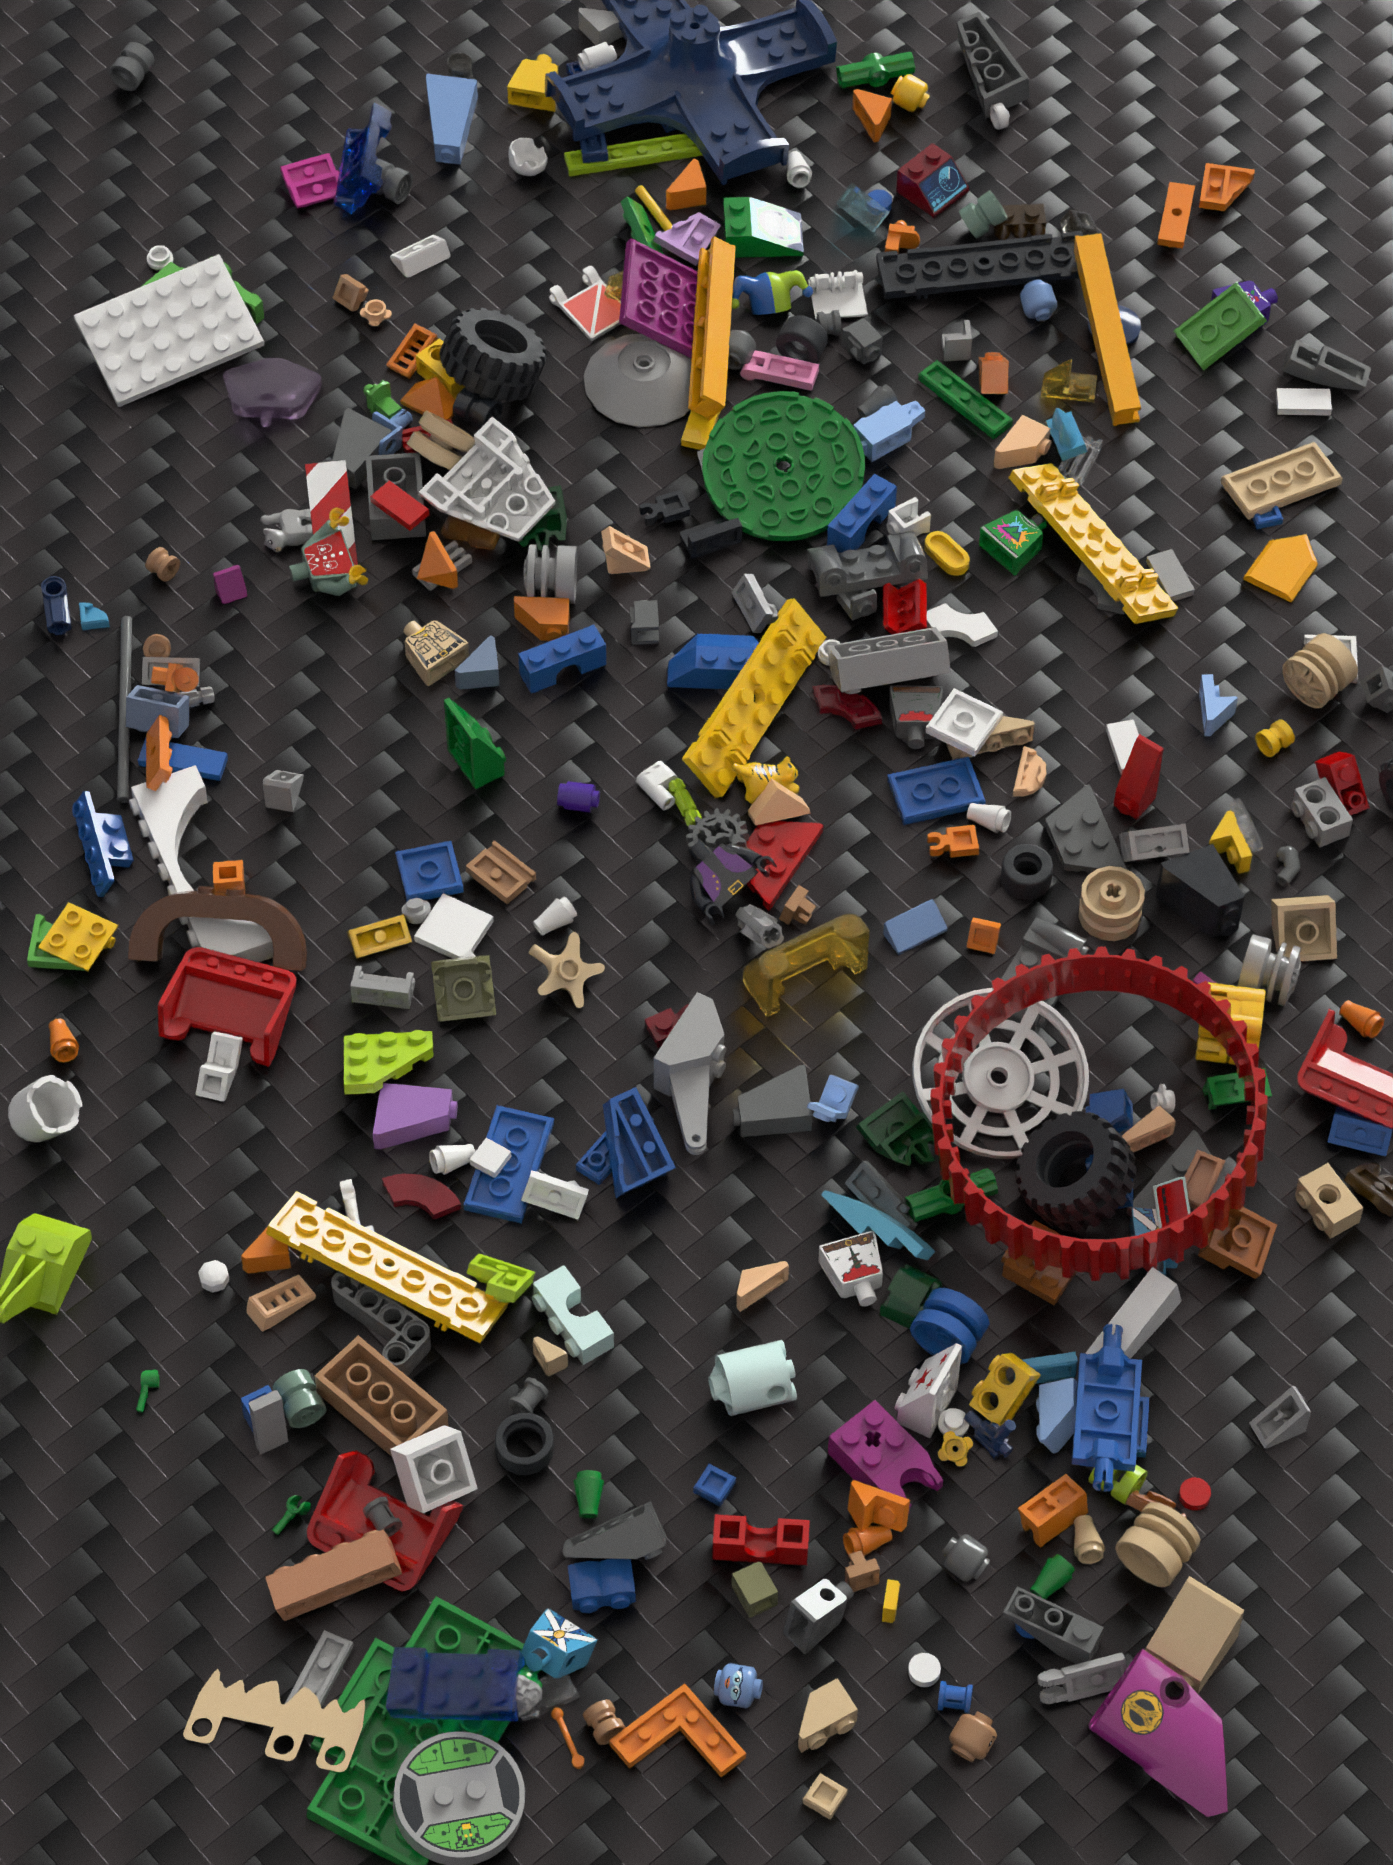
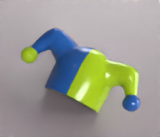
M797 270L781 274L764 272L756 277L738 276L733 283L732 309L739 307L738 299L741 293L744 292L749 295L752 314L762 315L791 309L790 290L794 286L802 289L804 297L812 296L813 288L808 286L803 274Z

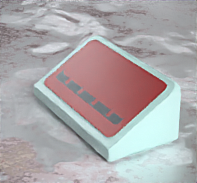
M1178 1177L1153 1186L1159 1229L1191 1213L1185 1177Z

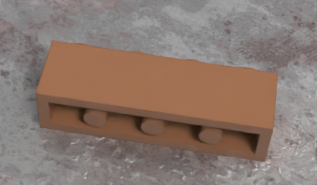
M383 1529L367 1532L362 1538L351 1543H340L333 1547L331 1551L321 1555H310L303 1562L294 1566L278 1568L273 1574L266 1576V1581L276 1611L284 1621H287L401 1575L402 1571L392 1541Z

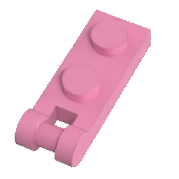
M755 350L750 363L743 365L740 375L746 380H754L756 378L812 391L819 372V364Z

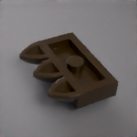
M1044 204L1001 205L1008 219L999 225H993L995 236L999 240H1007L1010 236V231H1012L1016 239L1026 238L1028 231H1030L1032 236L1045 235L1046 216Z
M1373 1162L1363 1163L1349 1171L1344 1181L1357 1194L1364 1196L1372 1202L1380 1212L1387 1214L1389 1217L1393 1216V1176L1379 1175L1381 1167L1378 1163Z

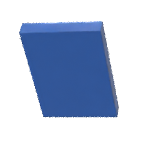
M969 757L888 774L887 781L904 825L968 811L971 803L982 805L986 803Z

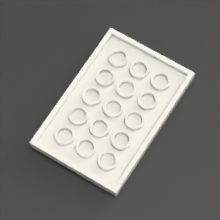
M219 254L74 315V320L118 407L264 346V340Z

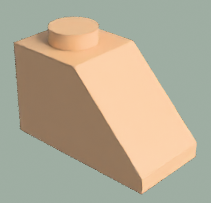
M1022 415L995 449L994 467L1003 469L1035 463L1041 455H1046L1050 449V428Z

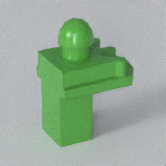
M381 380L378 385L368 384L364 387L363 391L367 399V408L370 409L372 414L377 411L390 419L402 409L391 399V389L388 381Z

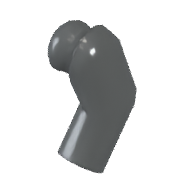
M1283 846L1277 852V856L1280 857L1279 860L1284 863V868L1276 876V881L1284 887L1288 886L1301 869L1298 852L1292 846Z

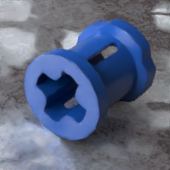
M941 1681L937 1710H943L945 1707L964 1710L965 1714H970L973 1685L968 1684L967 1687L947 1685L946 1681Z

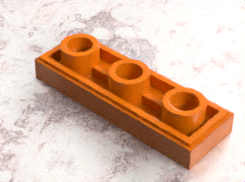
M1169 182L1157 245L1183 249L1194 196V185Z
M160 714L146 733V788L154 791L159 788L162 782L166 783L172 774V767L169 766V760L172 755L169 742L172 732L169 731L168 718Z

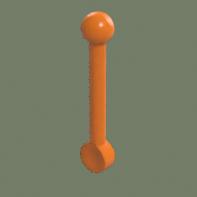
M558 1707L554 1708L551 1711V1717L557 1720L571 1752L572 1766L575 1769H581L585 1763L584 1757L578 1754L562 1718L564 1715L563 1710Z

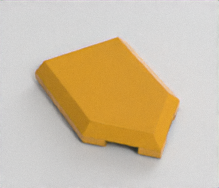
M1307 534L1270 540L1247 571L1243 580L1292 603L1318 565Z

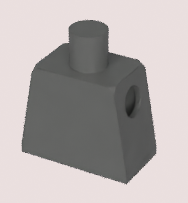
M827 1579L821 1580L791 1601L783 1634L804 1654L808 1653L840 1624L847 1601L854 1595L852 1588L844 1581L834 1586Z

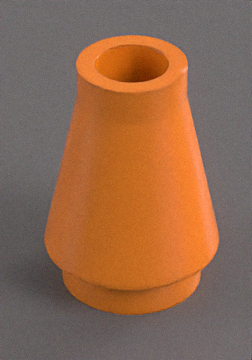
M1347 1000L1340 1008L1339 1015L1344 1017L1363 1037L1374 1038L1383 1028L1384 1018L1380 1017V1013L1375 1010L1355 1004L1350 1000Z
M55 1019L49 1023L50 1053L59 1062H69L77 1056L79 1043L67 1027L65 1020Z
M882 1525L869 1526L864 1532H861L858 1527L850 1528L849 1532L843 1535V1544L848 1555L862 1551L863 1555L866 1556L883 1544L892 1541L890 1528Z

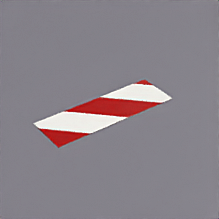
M346 460L305 464L313 535L330 520L329 514L332 509H343L344 513L340 515L339 519L342 516H346L349 518V524L345 527L339 525L337 527L338 530H342L353 564L358 565Z

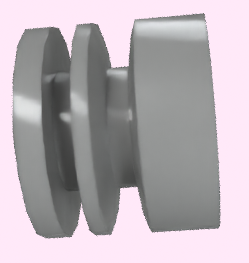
M529 545L528 554L524 562V587L527 597H536V590H541V597H548L549 591H554L555 598H569L570 604H575L577 546H558L555 558H550L548 545H543L542 557H537V545Z
M1253 934L1246 952L1238 986L1261 989V986L1267 988L1266 1001L1270 1003L1275 990L1280 991L1278 1005L1285 1006L1295 990L1299 976L1301 947L1294 945L1290 958L1285 957L1287 943L1283 942L1277 954L1271 953V939Z

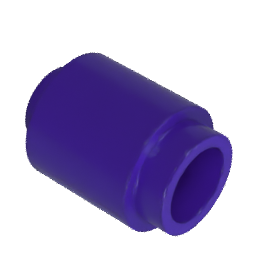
M570 781L567 784L560 783L557 805L564 806L566 810L591 813L593 807L598 808L600 791H595V785Z

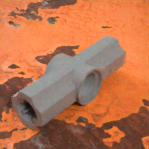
M751 904L738 909L735 916L738 920L737 925L742 929V934L769 949L773 946H780L784 936L782 935V927L777 924L778 920Z

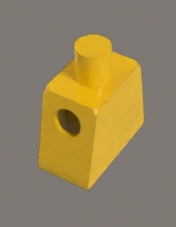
M540 54L536 61L522 60L507 86L508 104L556 111V103L553 98L545 96V74L553 71L558 74V66L552 63V59L548 55Z

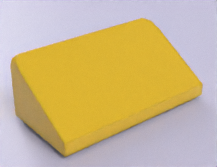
M404 914L347 931L356 958L412 942Z

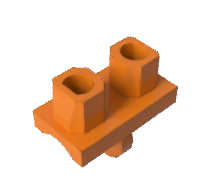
M168 663V668L153 666L151 683L165 685V691L180 693V690L190 692L198 686L199 676L191 668H183V665Z

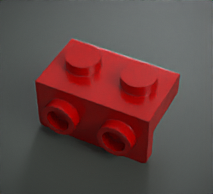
M919 578L900 589H897L890 583L883 585V625L889 633L898 634L927 628V588L924 581Z

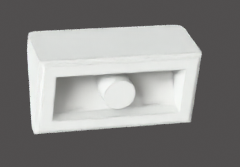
M431 235L392 254L390 258L401 273L408 278L450 258V252L445 239Z

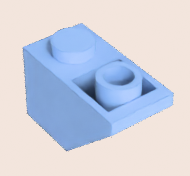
M1074 1378L1039 1385V1397L1036 1399V1406L1039 1412L1040 1425L1037 1426V1437L1052 1453L1059 1452L1074 1434L1077 1381Z

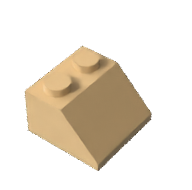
M1330 896L1271 899L1272 930L1277 952L1284 942L1287 943L1285 957L1290 958L1295 945L1301 947L1300 961L1337 959L1335 901Z

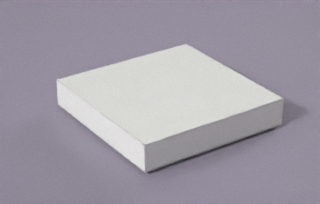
M954 688L926 726V733L975 757L1003 718V712Z
M443 893L414 935V939L417 943L452 959H457L469 949L472 953L494 922L493 916Z

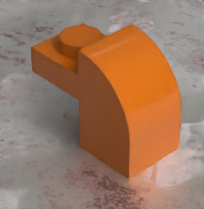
M243 860L214 862L213 883L215 892L226 893L227 888L244 889L245 894Z

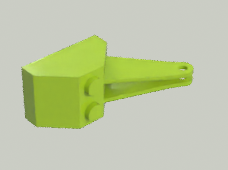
M36 1213L18 1224L6 1249L0 1278V1323H5L29 1307L53 1314L58 1313L91 1243L92 1236L89 1229Z

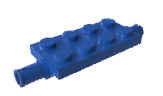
M1107 1324L1103 1327V1347L1094 1354L1080 1353L1078 1366L1072 1465L1095 1467L1093 1488L1100 1491L1102 1480H1104L1103 1492L1113 1489L1114 1469L1134 1472L1136 1466L1142 1360L1130 1359L1124 1354L1121 1348L1123 1328L1117 1324L1115 1325L1114 1335L1112 1334L1113 1324Z

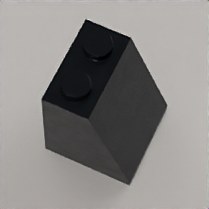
M1213 844L1161 863L1156 897L1159 901L1211 938L1221 935L1228 936L1239 929L1245 897Z

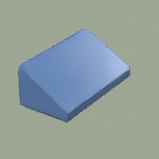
M931 899L884 923L883 935L896 953L900 955L946 932L948 928L936 903Z

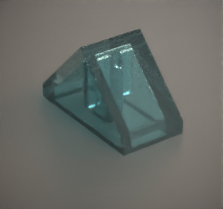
M852 182L836 202V204L872 232L876 231L889 214L887 209Z

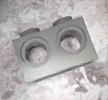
M1325 777L1295 789L1293 801L1291 802L1293 813L1296 817L1301 818L1305 824L1308 836L1311 839L1314 838L1319 848L1350 835L1353 819Z

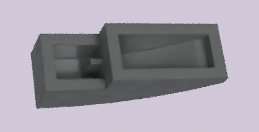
M1296 339L1286 353L1281 370L1298 378L1321 385L1364 390L1371 367L1324 345L1319 351Z

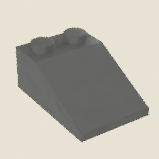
M650 1501L566 1540L562 1552L565 1557L638 1559L644 1556L645 1560H648L662 1553L661 1548L666 1544V1533Z

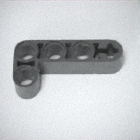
M341 1272L334 1274L331 1286L335 1304L387 1340L388 1343L383 1349L382 1356L390 1362L395 1358L403 1359L401 1362L391 1363L408 1376L431 1349L428 1325L390 1297ZM366 1304H374V1305H375V1306H373V1307H371V1308H365V1307H363V1306H365ZM391 1320H397V1321H399V1322L396 1323V1324H388V1323H387V1322H389V1321H391ZM413 1337H421V1338H422V1339L419 1340V1341H412V1340H410V1339H412Z

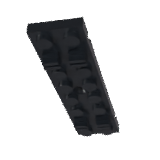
M1082 231L1061 233L1060 237H1052L1051 234L1027 238L908 249L907 253L898 254L897 251L876 253V262L884 298L916 296V299H921V295H923V299L928 298V294L1027 284L1034 280H1042L1048 284L1051 281L1052 285H1054L1056 280L1080 278L1074 255L1075 236H1083Z

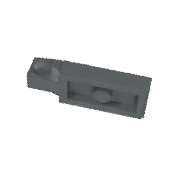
M862 1161L846 1180L845 1184L861 1202L890 1215L913 1231L918 1224L907 1213L910 1207L906 1204V1201L868 1161Z

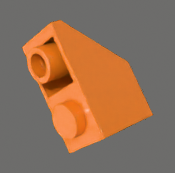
M987 352L985 357H979V389L981 394H1008L1009 361L1002 357L1001 353Z

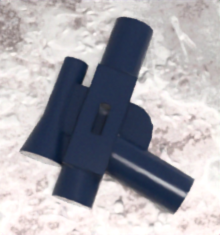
M970 1410L965 1415L964 1420L975 1429L973 1437L987 1449L994 1460L1001 1454L1004 1457L1011 1454L1013 1447L1007 1443V1437L1016 1429L1014 1421L1008 1419L999 1426L994 1422L983 1421L973 1410Z

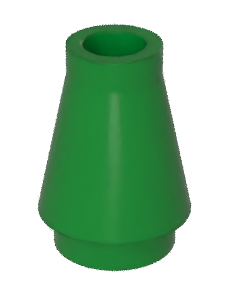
M598 1471L577 1472L576 1479L573 1480L579 1517L583 1519L597 1518L605 1481L602 1479V1474Z
M1058 1554L1053 1558H1048L1037 1580L1030 1588L1031 1593L1046 1600L1073 1579L1071 1575L1075 1572L1074 1567Z

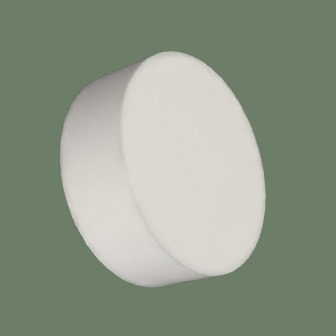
M920 1653L910 1660L908 1675L915 1685L929 1687L938 1681L941 1666L935 1656L929 1653Z

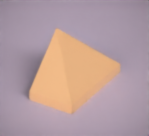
M786 1261L742 1270L737 1291V1309L741 1312L786 1282L789 1278V1264Z

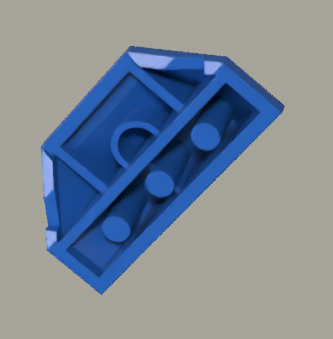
M697 634L669 660L667 687L728 690L759 642L754 636Z

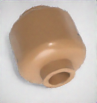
M978 1711L974 1716L963 1714L949 1736V1741L953 1745L951 1750L970 1762H973L975 1759H984L997 1738V1732L991 1727L993 1720Z

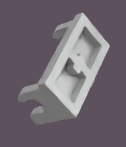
M362 966L355 967L350 986L352 1002L410 1009L415 986L414 973L408 972L406 979L364 974L361 971Z

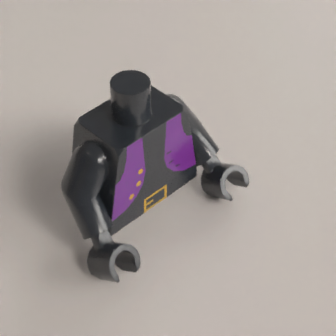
M700 839L688 850L699 863L690 871L691 878L689 884L692 900L706 914L709 924L714 925L715 922L712 916L720 914L722 918L725 917L721 906L758 873L756 869H759L764 877H769L770 874L765 870V867L767 865L777 867V865L769 856H762L749 848L732 843L726 845L721 843L711 851Z

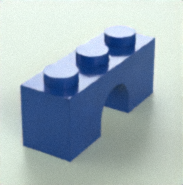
M874 474L829 523L827 546L834 545L839 553L846 550H857L865 542V533L871 521L874 520L881 524L888 516V511L896 507L897 486Z
M591 625L518 653L519 674L532 694L555 685L557 674L569 665L575 664L581 674L606 665V644L595 625Z

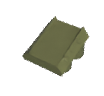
M489 955L431 962L438 1021L496 1015Z

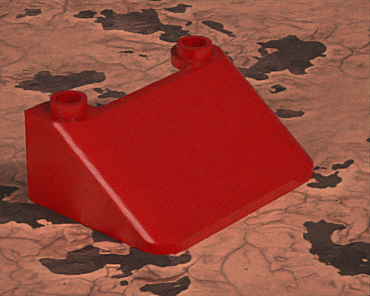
M203 947L192 948L185 953L158 1003L159 1036L172 1040H182L187 1036L190 1027H195L209 1032L216 1031L242 1037L243 1041L252 1043L250 1047L252 1060L256 1063L270 1066L276 1054L296 988V977L292 972Z
M1329 1009L1298 1072L1297 1081L1299 1087L1313 1096L1384 1127L1393 1129V1074L1343 1052L1347 1044V1034L1343 1028L1334 1024L1335 1011Z
M357 1450L340 1454L337 1457L308 1525L307 1537L309 1542L314 1547L328 1552L340 1543H351L362 1538L367 1532L376 1531L377 1529L370 1518L365 1517L363 1509L376 1498L386 1497L391 1512L395 1518H399L402 1522L400 1530L389 1537L392 1541L402 1574L383 1581V1583L400 1591L412 1589L416 1586L454 1527L464 1505L452 1500L432 1509L430 1515L408 1507L405 1502L370 1485L375 1469L372 1460L367 1455Z

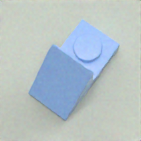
M1213 674L1201 676L1199 688L1204 736H1211L1235 714L1238 700L1236 696L1220 697L1219 686H1214Z

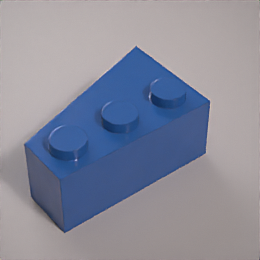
M636 1087L609 1099L603 1104L616 1198L660 1178L676 1168Z

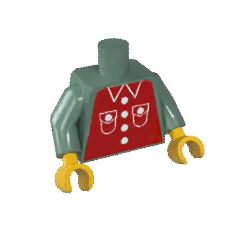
M332 509L329 514L330 520L301 548L303 562L289 566L293 582L309 578L313 591H321L322 593L341 596L356 587L357 583L360 585L367 584L368 578L361 575L367 569L361 565L353 564L342 530H338L337 527L338 525L345 527L349 524L348 517L342 516L339 519L340 515L344 513L343 509Z

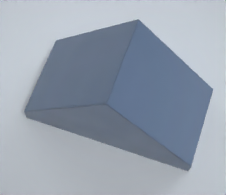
M490 635L455 669V682L458 689L499 686L498 661L495 638Z

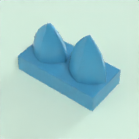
M1056 408L1053 418L1046 420V423L1050 428V434L1061 460L1064 461L1086 453V445L1072 412L1065 413L1061 409Z

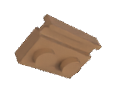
M496 841L492 842L490 848H485L466 865V873L506 904H509L525 890L527 884L536 880V873Z

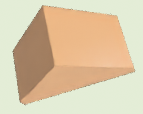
M772 778L765 790L748 809V815L754 825L810 814V809L803 798Z

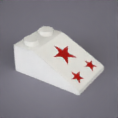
M956 1343L926 1359L920 1370L915 1368L909 1379L908 1385H910L907 1394L902 1392L895 1405V1410L898 1411L897 1422L900 1425L931 1438L938 1425L940 1414L947 1409L957 1391L962 1352L961 1345Z

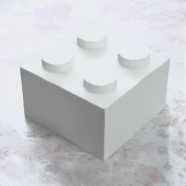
M443 1425L390 1449L406 1504L412 1509L425 1513L478 1489L463 1437L459 1430Z

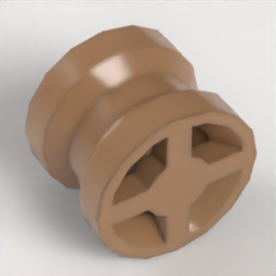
M158 547L148 556L145 567L149 572L157 573L159 579L167 582L178 572L180 560L175 556H169L168 551L163 547Z

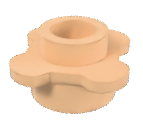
M377 299L370 300L366 303L365 308L360 310L361 317L366 318L371 326H378L384 319H390L392 316L391 311L386 310L385 303Z

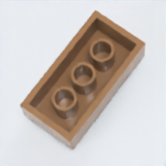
M359 1335L315 1375L317 1394L390 1456H392L390 1449L443 1425L449 1427L447 1409Z

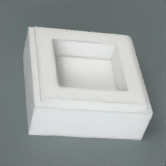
M485 1138L470 1158V1165L496 1178L512 1157L511 1151Z

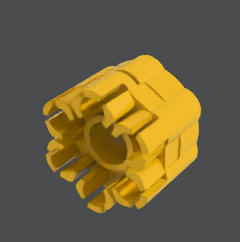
M1208 982L1211 985V996L1216 1001L1227 999L1231 1003V1018L1233 1021L1244 1020L1247 1025V1043L1257 1044L1259 1049L1265 990ZM1199 1024L1195 1059L1235 1065L1232 1058L1226 1054V1049L1208 1030Z

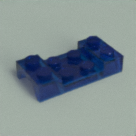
M376 103L371 107L369 124L364 129L349 128L346 131L334 204L350 214L359 206L362 207L373 192H378L383 183L381 179L383 167L376 164L377 156L375 154L380 139L387 137L392 128L390 124L392 112Z
M394 1647L386 1709L392 1718L518 1721L516 1692L519 1671L524 1667L525 1659L520 1650L488 1649V1654L428 1653L426 1648Z

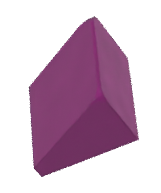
M239 565L213 573L215 591L222 604H227L247 596L246 586Z

